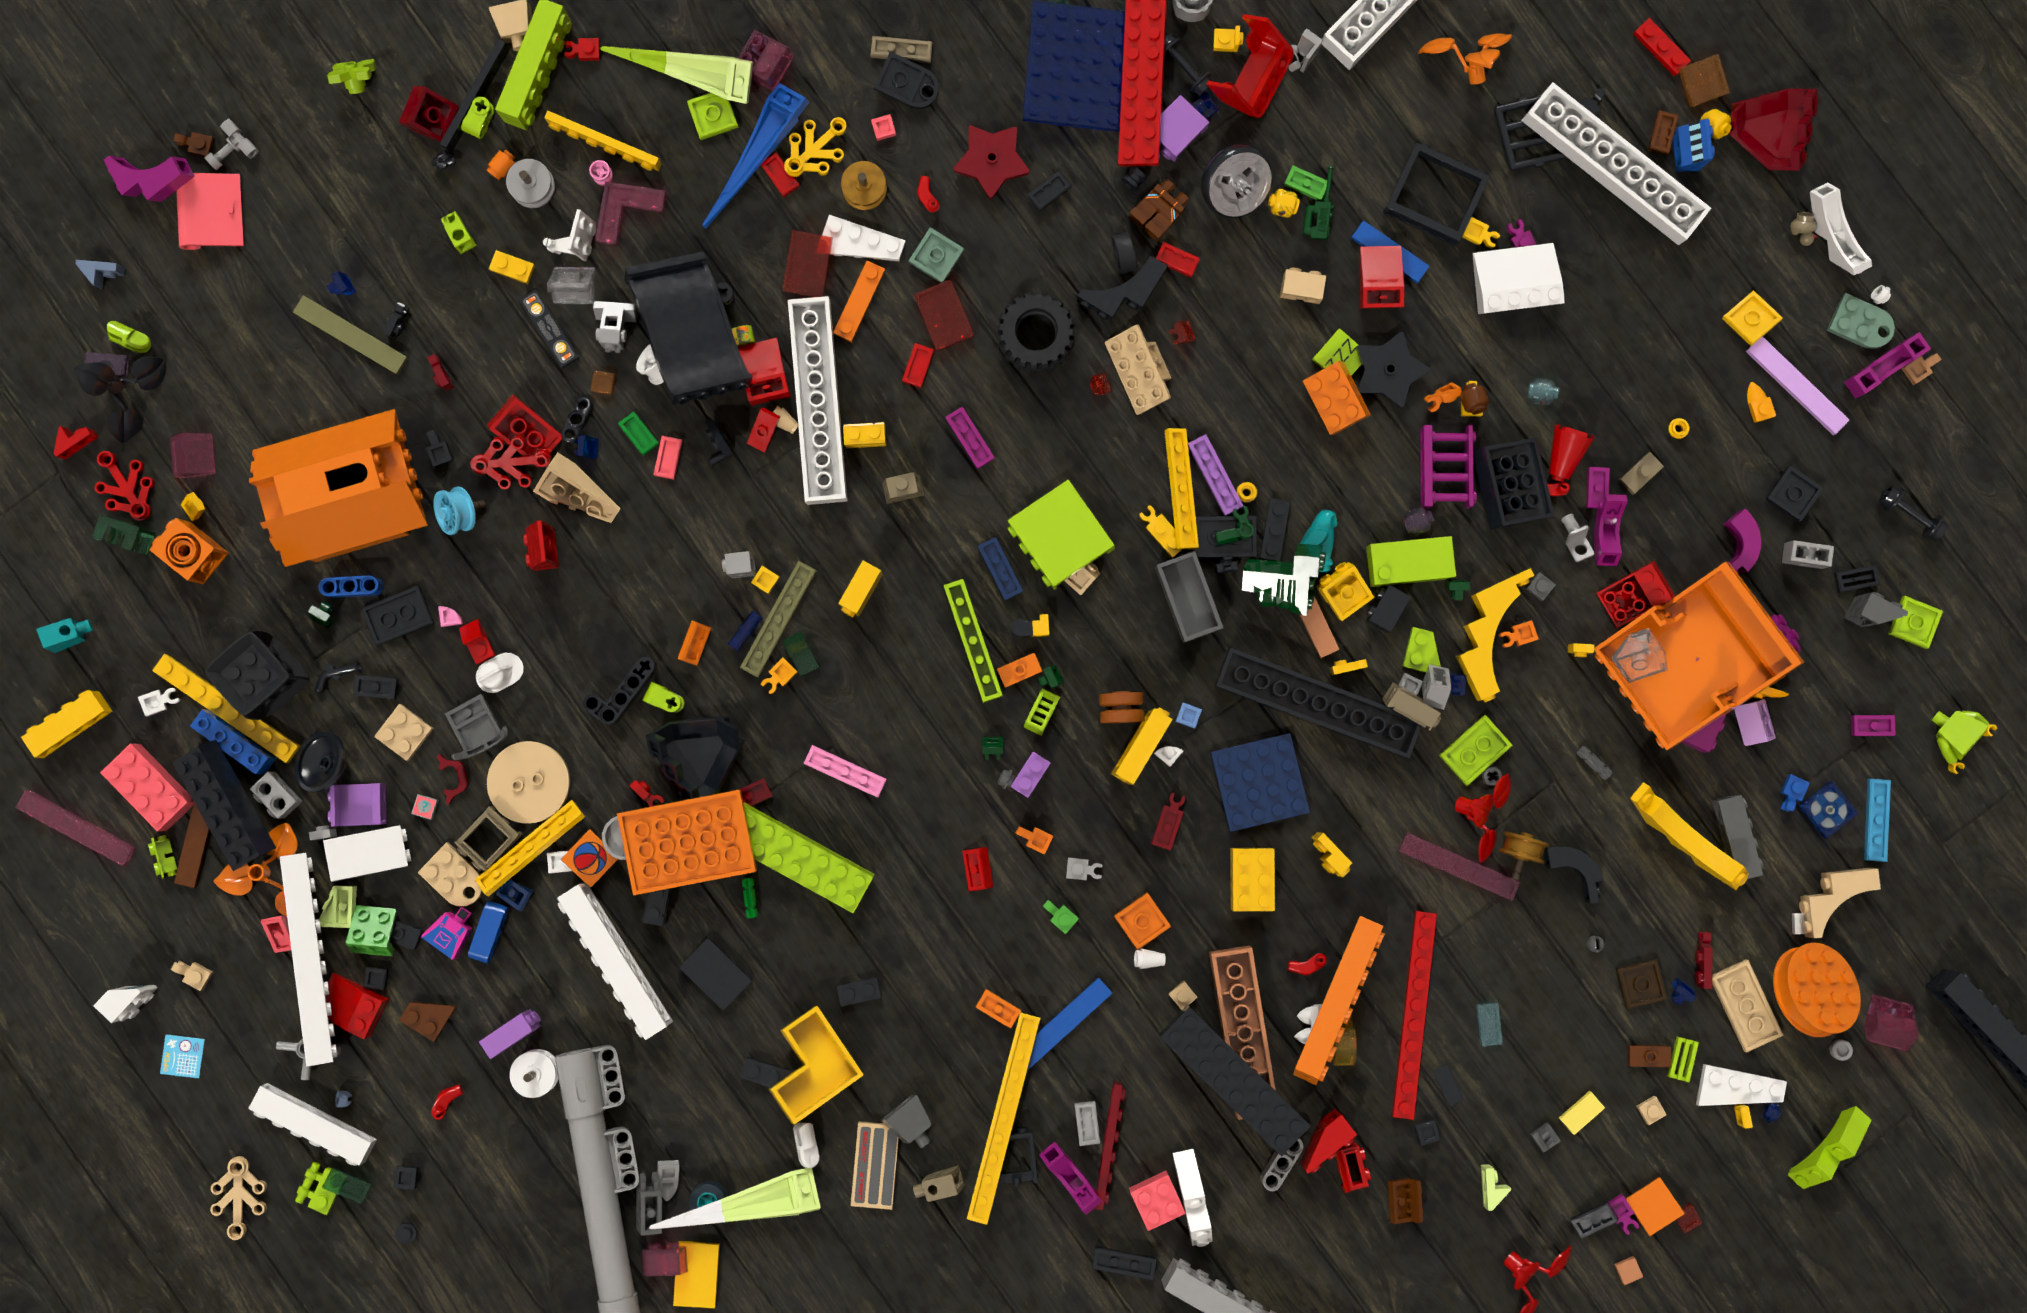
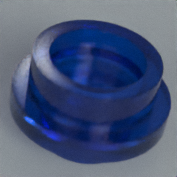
M1770 1103L1762 1116L1766 1119V1122L1777 1121L1781 1114L1779 1110L1780 1105Z

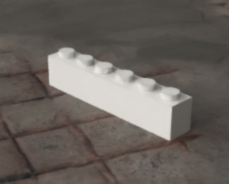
M268 1083L259 1087L248 1108L254 1111L253 1114L263 1119L266 1117L272 1121L273 1125L291 1130L290 1133L292 1135L304 1137L309 1140L310 1144L317 1147L322 1146L328 1149L327 1152L329 1154L341 1156L346 1159L347 1163L354 1166L366 1162L377 1140Z

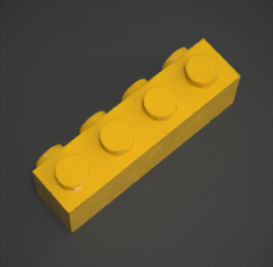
M86 690L79 694V698L74 702L71 701L61 707L62 710L58 713L45 717L44 722L40 725L30 727L26 731L27 734L21 738L34 758H45L113 712L99 691Z

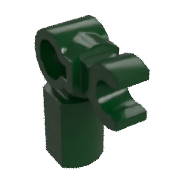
M1247 506L1243 507V515H1239L1236 508L1233 509L1232 514L1238 520V523H1236L1238 529L1234 527L1214 532L1218 546L1238 541V538L1248 540L1252 537L1254 527L1251 525L1250 520L1247 519L1249 513Z

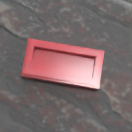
M667 436L661 437L654 476L675 480L682 439Z

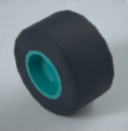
M716 1181L702 1182L693 1190L690 1196V1209L694 1210L726 1198L728 1193L725 1187Z

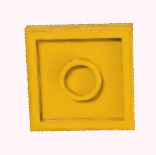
M1753 290L1725 314L1722 319L1752 346L1783 318Z

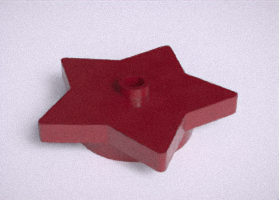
M970 125L969 150L953 168L957 174L976 179L990 200L993 199L1004 182L1029 175L1030 173L1029 168L1016 152L1017 127L992 134ZM994 157L996 159L994 161H990L988 158Z

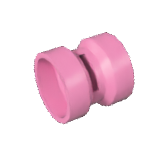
M597 160L591 164L589 170L594 181L601 186L610 184L613 180V172L609 165L602 160Z

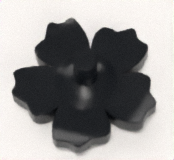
M439 152L431 163L441 171L446 170L448 166L455 165V154L453 152Z

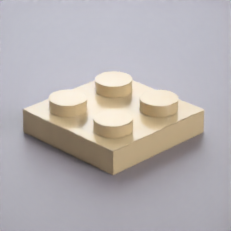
M399 704L374 737L403 759L409 761L434 728L404 705Z

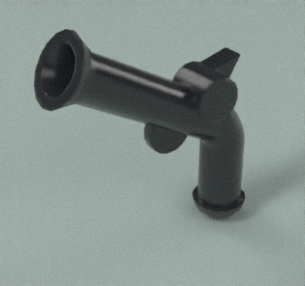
M357 661L354 664L338 668L324 662L326 671L320 674L314 691L317 694H322L327 679L330 677L334 680H339L343 674L361 673L362 667L360 662Z

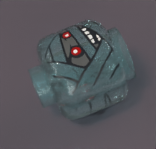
M1536 378L1533 383L1529 384L1528 399H1531L1533 404L1551 405L1553 399H1558L1559 387H1555V382L1552 379Z

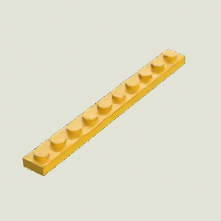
M1020 1013L969 1208L968 1220L988 1224L1040 1022L1039 1017Z

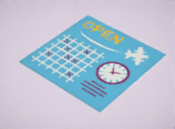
M166 1035L160 1074L199 1078L205 1039Z

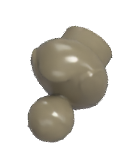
M1799 212L1797 213V218L1791 222V232L1793 235L1801 233L1800 243L1804 246H1809L1813 243L1814 238H1817L1815 234H1812L1817 229V223L1813 220L1814 214Z

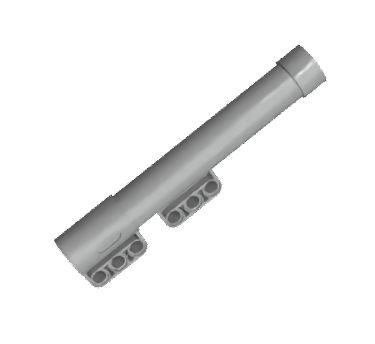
M611 1045L559 1054L555 1056L565 1119H568L599 1296L597 1302L599 1313H641L638 1295L634 1290L618 1192L631 1190L639 1183L633 1140L630 1131L625 1127L606 1130L603 1112L605 1109L621 1105L625 1098L618 1055L615 1048ZM607 1049L612 1050L613 1057L610 1060H603V1051ZM609 1070L617 1072V1077L613 1081H608L605 1078ZM612 1091L620 1092V1098L617 1101H611L609 1094ZM620 1132L628 1134L625 1142H618L616 1140V1136ZM623 1153H629L631 1160L627 1163H622L620 1156ZM631 1173L635 1176V1179L632 1183L627 1184L623 1181V1178L626 1174Z

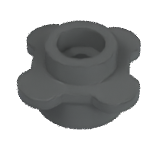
M1003 769L998 780V785H1001L1003 789L1011 786L1014 775H1012L1013 770L1009 769L1007 771Z

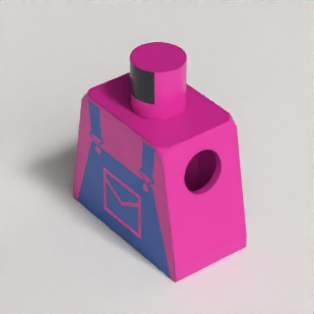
M461 907L456 915L446 912L421 937L450 959H457L473 929L465 923L470 917L471 912L464 907Z

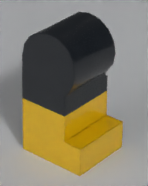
M1048 614L1040 615V620L1037 621L1016 619L1012 623L1011 631L1016 637L1049 636Z

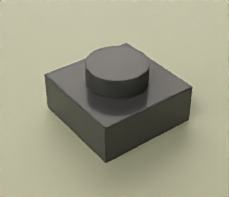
M1539 572L1525 589L1540 601H1543L1556 584Z

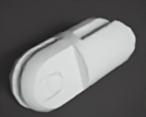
M796 1123L793 1127L799 1162L805 1168H813L819 1162V1152L813 1124Z

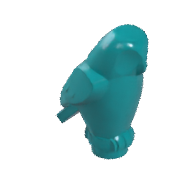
M1322 510L1317 514L1311 527L1307 529L1300 544L1323 545L1322 552H1326V561L1323 571L1320 572L1330 571L1331 565H1333L1330 557L1334 544V528L1337 526V517L1335 512L1331 510Z

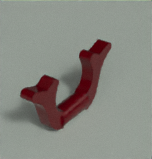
M437 755V759L440 762V770H444L448 766H453L457 770L458 788L443 791L447 796L446 804L450 805L454 797L464 792L468 787L465 766L460 761L448 760L442 755Z

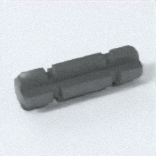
M1582 746L1577 751V755L1585 759L1584 761L1595 772H1598L1602 779H1608L1612 775V771L1608 767H1604L1605 764L1594 753H1590L1591 751L1586 746Z

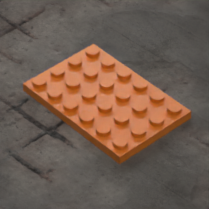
M741 789L617 813L633 895L757 871Z

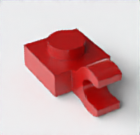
M635 780L630 785L649 804V807L654 806L656 799L660 800L661 803L665 802L662 796L653 795L650 792L652 788L644 780L641 782Z

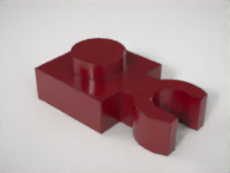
M433 354L427 357L435 373L433 379L437 386L444 388L446 391L454 388L438 356Z

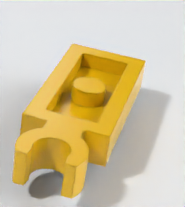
M1149 505L1147 509L1151 515L1146 517L1141 512L1139 516L1143 521L1150 523L1146 529L1173 558L1182 550L1177 549L1175 529L1162 514L1156 517L1154 508Z

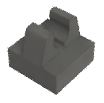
M1545 1123L1530 1134L1542 1152H1546L1560 1142V1139L1549 1123Z

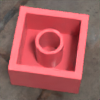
M1167 1171L1129 1188L1148 1231L1186 1214Z

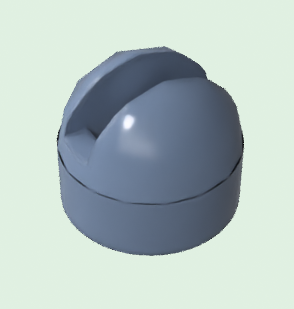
M338 1090L336 1094V1107L349 1106L352 1102L348 1101V1098L352 1097L351 1093L345 1090Z

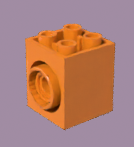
M179 518L171 520L166 525V530L161 536L154 539L153 546L149 549L187 581L204 584L229 554L228 551L193 523Z

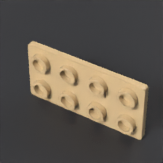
M1134 325L1105 342L1137 415L1171 398L1165 384L1166 381L1171 379L1170 373L1156 342H1146L1139 325Z

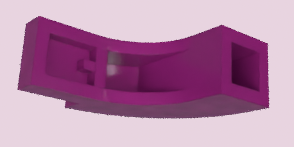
M1606 494L1604 501L1599 502L1594 526L1596 565H1618L1622 555L1619 530L1621 517L1628 502L1626 495Z
M1745 508L1738 511L1724 523L1736 541V553L1730 564L1740 574L1748 572L1753 567L1761 550L1759 527L1755 519Z
M1053 1142L1039 1154L1048 1169L1062 1182L1086 1215L1102 1202L1086 1176L1056 1142Z

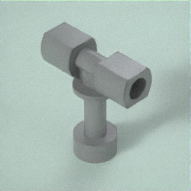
M227 119L220 127L229 136L226 139L229 143L215 155L210 152L205 159L215 170H218L223 165L220 161L234 149L237 152L242 150L249 159L255 157L259 150L250 140L245 139L241 135L242 131L233 121Z

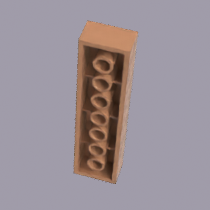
M1243 946L1209 952L1223 1040L1275 1090L1252 947ZM1235 1111V1116H1236V1118H1237L1238 1120L1243 1119V1118Z

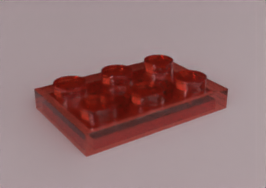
M792 230L782 291L823 297L833 242L832 237Z
M951 279L913 294L936 351L974 337Z

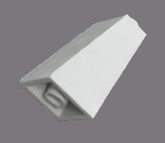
M399 825L323 840L331 882L407 867V862L411 861L409 849L405 850L404 842L407 841L406 830H401Z

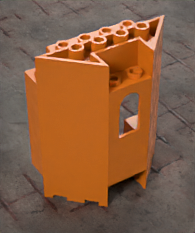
M395 409L253 450L254 461L251 462L250 469L253 477L249 478V483L257 487L266 521L260 524L263 529L269 530V540L275 550L280 551L285 567L308 560L319 562L410 535L409 531L428 526L421 503L423 495L420 488L416 486L417 474L415 469L411 468L410 461H412V456L409 449H406L404 443L407 440L404 430L400 429ZM356 463L365 465L368 474L363 482L330 491L325 472Z

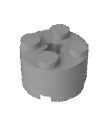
M1172 0V8L1177 18L1187 22L1204 20L1208 15L1213 0Z

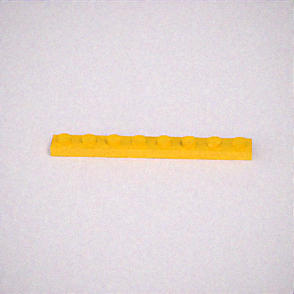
M164 654L152 670L285 763H289L300 748V745L265 721L245 718L227 702L213 685L168 654Z

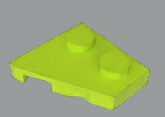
M1412 627L1402 667L1426 673L1429 664L1441 667L1433 632Z

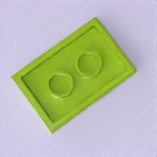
M1483 715L1439 756L1459 779L1468 786L1513 745L1486 715Z

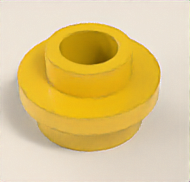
M1677 418L1670 422L1668 431L1672 437L1681 439L1688 434L1689 424L1686 420ZM1676 425L1680 426V432L1676 431Z
M1244 482L1238 486L1236 493L1242 502L1248 503L1255 499L1257 489L1252 483ZM1244 489H1248L1250 491L1249 496H1245L1243 494Z

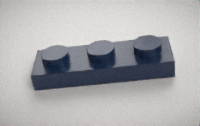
M996 537L978 545V549L1004 600L1006 601L1022 593L1023 590Z

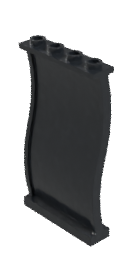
M704 251L625 268V283L629 285L638 306L654 358L670 395L672 405H683L691 400H704L709 396L717 394L721 396L730 391H743L750 387L753 376L749 374L738 350L720 293L706 263Z

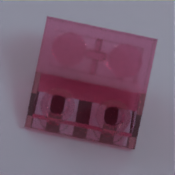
M754 30L737 58L752 61L751 78L773 91L794 57L787 46Z
M1875 994L1871 996L1864 1024L1867 1041L1908 1051L1919 1037L1913 1005Z

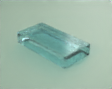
M1498 1003L1476 1004L1481 1046L1503 1044Z

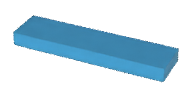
M1868 779L1864 860L1887 862L1891 780Z

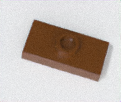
M1661 110L1657 112L1648 151L1663 155L1669 154L1679 115Z
M1628 1045V1066L1671 1067V1046Z

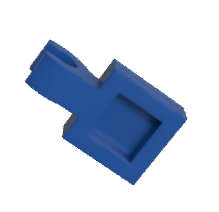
M1788 774L1780 792L1786 795L1780 809L1793 812L1796 801L1800 802L1803 800L1809 782Z

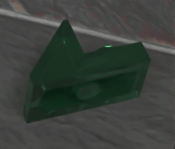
M801 631L783 640L786 650L801 677L819 668Z

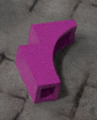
M108 156L104 159L117 190L124 196L137 197L142 193L147 200L162 202L195 177L185 158L171 156L162 164L146 170L134 167L123 157Z

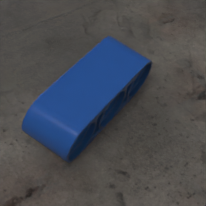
M373 576L325 578L319 583L320 593L331 598L376 596L384 590L382 580ZM374 581L376 584L375 588L370 591L368 588L369 583ZM354 582L355 588L352 592H349L348 585ZM333 583L334 590L333 592L329 593L328 586L329 584Z
M487 901L468 952L469 958L487 964L491 961L509 907Z

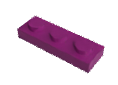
M963 407L945 417L977 469L995 459Z

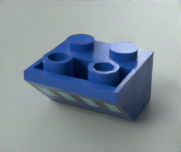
M1709 119L1683 125L1675 130L1672 140L1675 172L1700 171L1713 159L1715 154L1714 146L1711 144L1713 128L1709 123Z

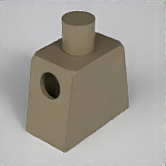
M914 472L886 478L882 484L887 504L924 496L920 475Z
M959 1165L926 1175L921 1184L913 1186L915 1197L925 1196L927 1202L958 1195L965 1186Z

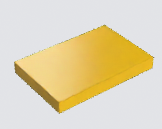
M677 1242L673 1306L716 1307L720 1243Z

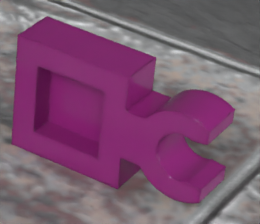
M1521 219L1516 222L1518 229H1514L1511 223L1507 225V231L1514 236L1509 240L1513 248L1536 245L1530 230L1523 231L1524 223Z
M1620 1194L1609 1201L1619 1218L1616 1224L1622 1222L1621 1229L1627 1235L1630 1234L1627 1229L1629 1224H1633L1636 1229L1639 1228L1638 1223L1630 1218L1634 1212L1624 1195Z

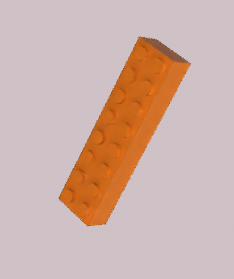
M1362 916L1359 917L1293 1075L1317 1085L1318 1080L1323 1082L1329 1068L1325 1066L1326 1061L1331 1063L1337 1047L1333 1046L1334 1042H1340L1345 1028L1341 1027L1342 1023H1348L1353 1011L1352 1008H1349L1350 1004H1356L1361 992L1358 986L1363 987L1369 973L1365 969L1366 967L1371 968L1377 954L1373 950L1374 948L1379 949L1385 933L1381 932L1382 925Z

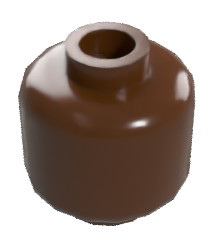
M1471 383L1466 385L1464 391L1460 394V400L1466 412L1477 415L1487 410L1490 399L1484 386Z

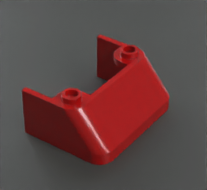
M1243 14L1242 19L1251 28L1246 39L1247 47L1251 54L1235 84L1231 82L1218 83L1208 81L1207 86L1225 104L1251 117L1260 118L1265 113L1291 64L1294 51L1269 18Z

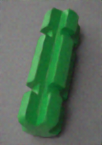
M744 878L742 879V886L745 888L743 894L745 907H747V910H745L746 917L755 918L758 916L757 908H755L757 904L755 889H753L754 879Z

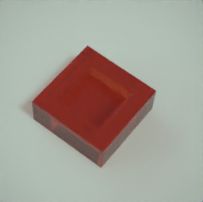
M1690 1203L1681 1208L1685 1214L1676 1219L1683 1233L1702 1224L1695 1208Z

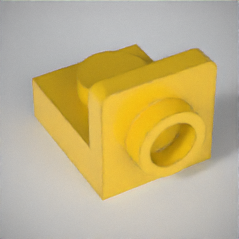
M1236 26L1235 29H1214L1213 51L1237 52L1239 45L1243 44V32H1240V26Z

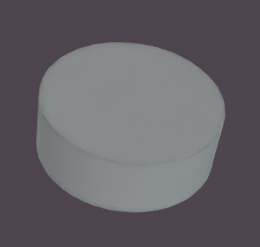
M1842 1039L1834 1040L1829 1048L1832 1057L1841 1061L1848 1060L1853 1053L1851 1044Z

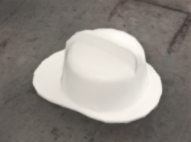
M512 653L499 654L479 666L476 672L477 684L485 692H499L521 678L524 668L523 663L518 656Z

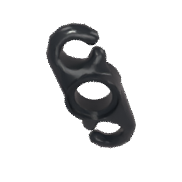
M587 397L577 399L578 403L586 402L588 405L586 408L581 409L578 404H575L574 410L568 413L567 420L561 431L564 442L573 443L577 441L576 437L568 438L566 434L569 431H573L578 436L580 430L586 426L593 408L592 401ZM580 415L582 416L581 423L577 425L572 424V418Z

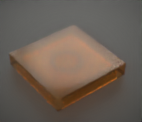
M1719 54L1679 68L1690 107L1730 93Z

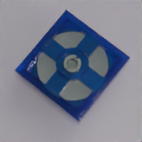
M1833 781L1828 782L1799 806L1825 839L1829 838L1859 814Z

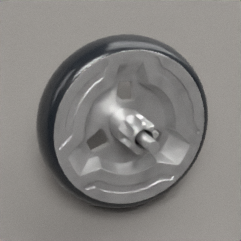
M1236 144L1222 149L1209 161L1202 175L1201 192L1205 203L1214 213L1226 218H1239L1252 213L1265 201L1271 190L1273 182L1271 163L1261 150L1251 145ZM1250 167L1251 170L1245 176L1242 172ZM1222 178H1224L1227 181V183L1221 182ZM1236 191L1241 194L1240 197L1236 196Z

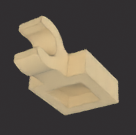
M178 961L171 968L172 971L185 976L182 982L199 991L204 990L213 974V971L196 962L188 966L184 962Z

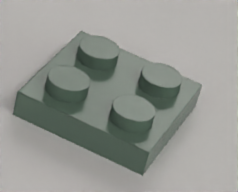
M930 227L909 259V263L943 284L964 252V248Z

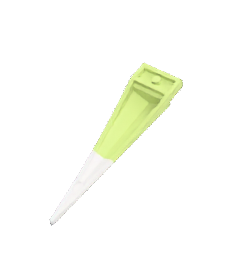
M812 1168L788 1172L739 1193L653 1224L649 1229L793 1216L820 1210L821 1207Z

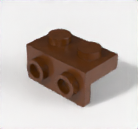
M1411 1178L1388 1181L1390 1223H1422L1421 1182Z

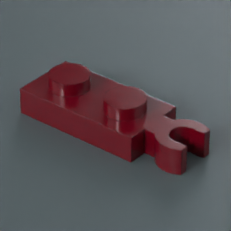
M1175 793L1169 795L1170 806H1163L1151 842L1153 845L1170 851L1183 816V811L1178 809L1185 801V797L1181 796V800L1178 803L1174 802L1173 797Z
M1698 932L1699 946H1697V951H1695L1694 955L1695 962L1697 963L1695 982L1699 988L1712 989L1711 933Z

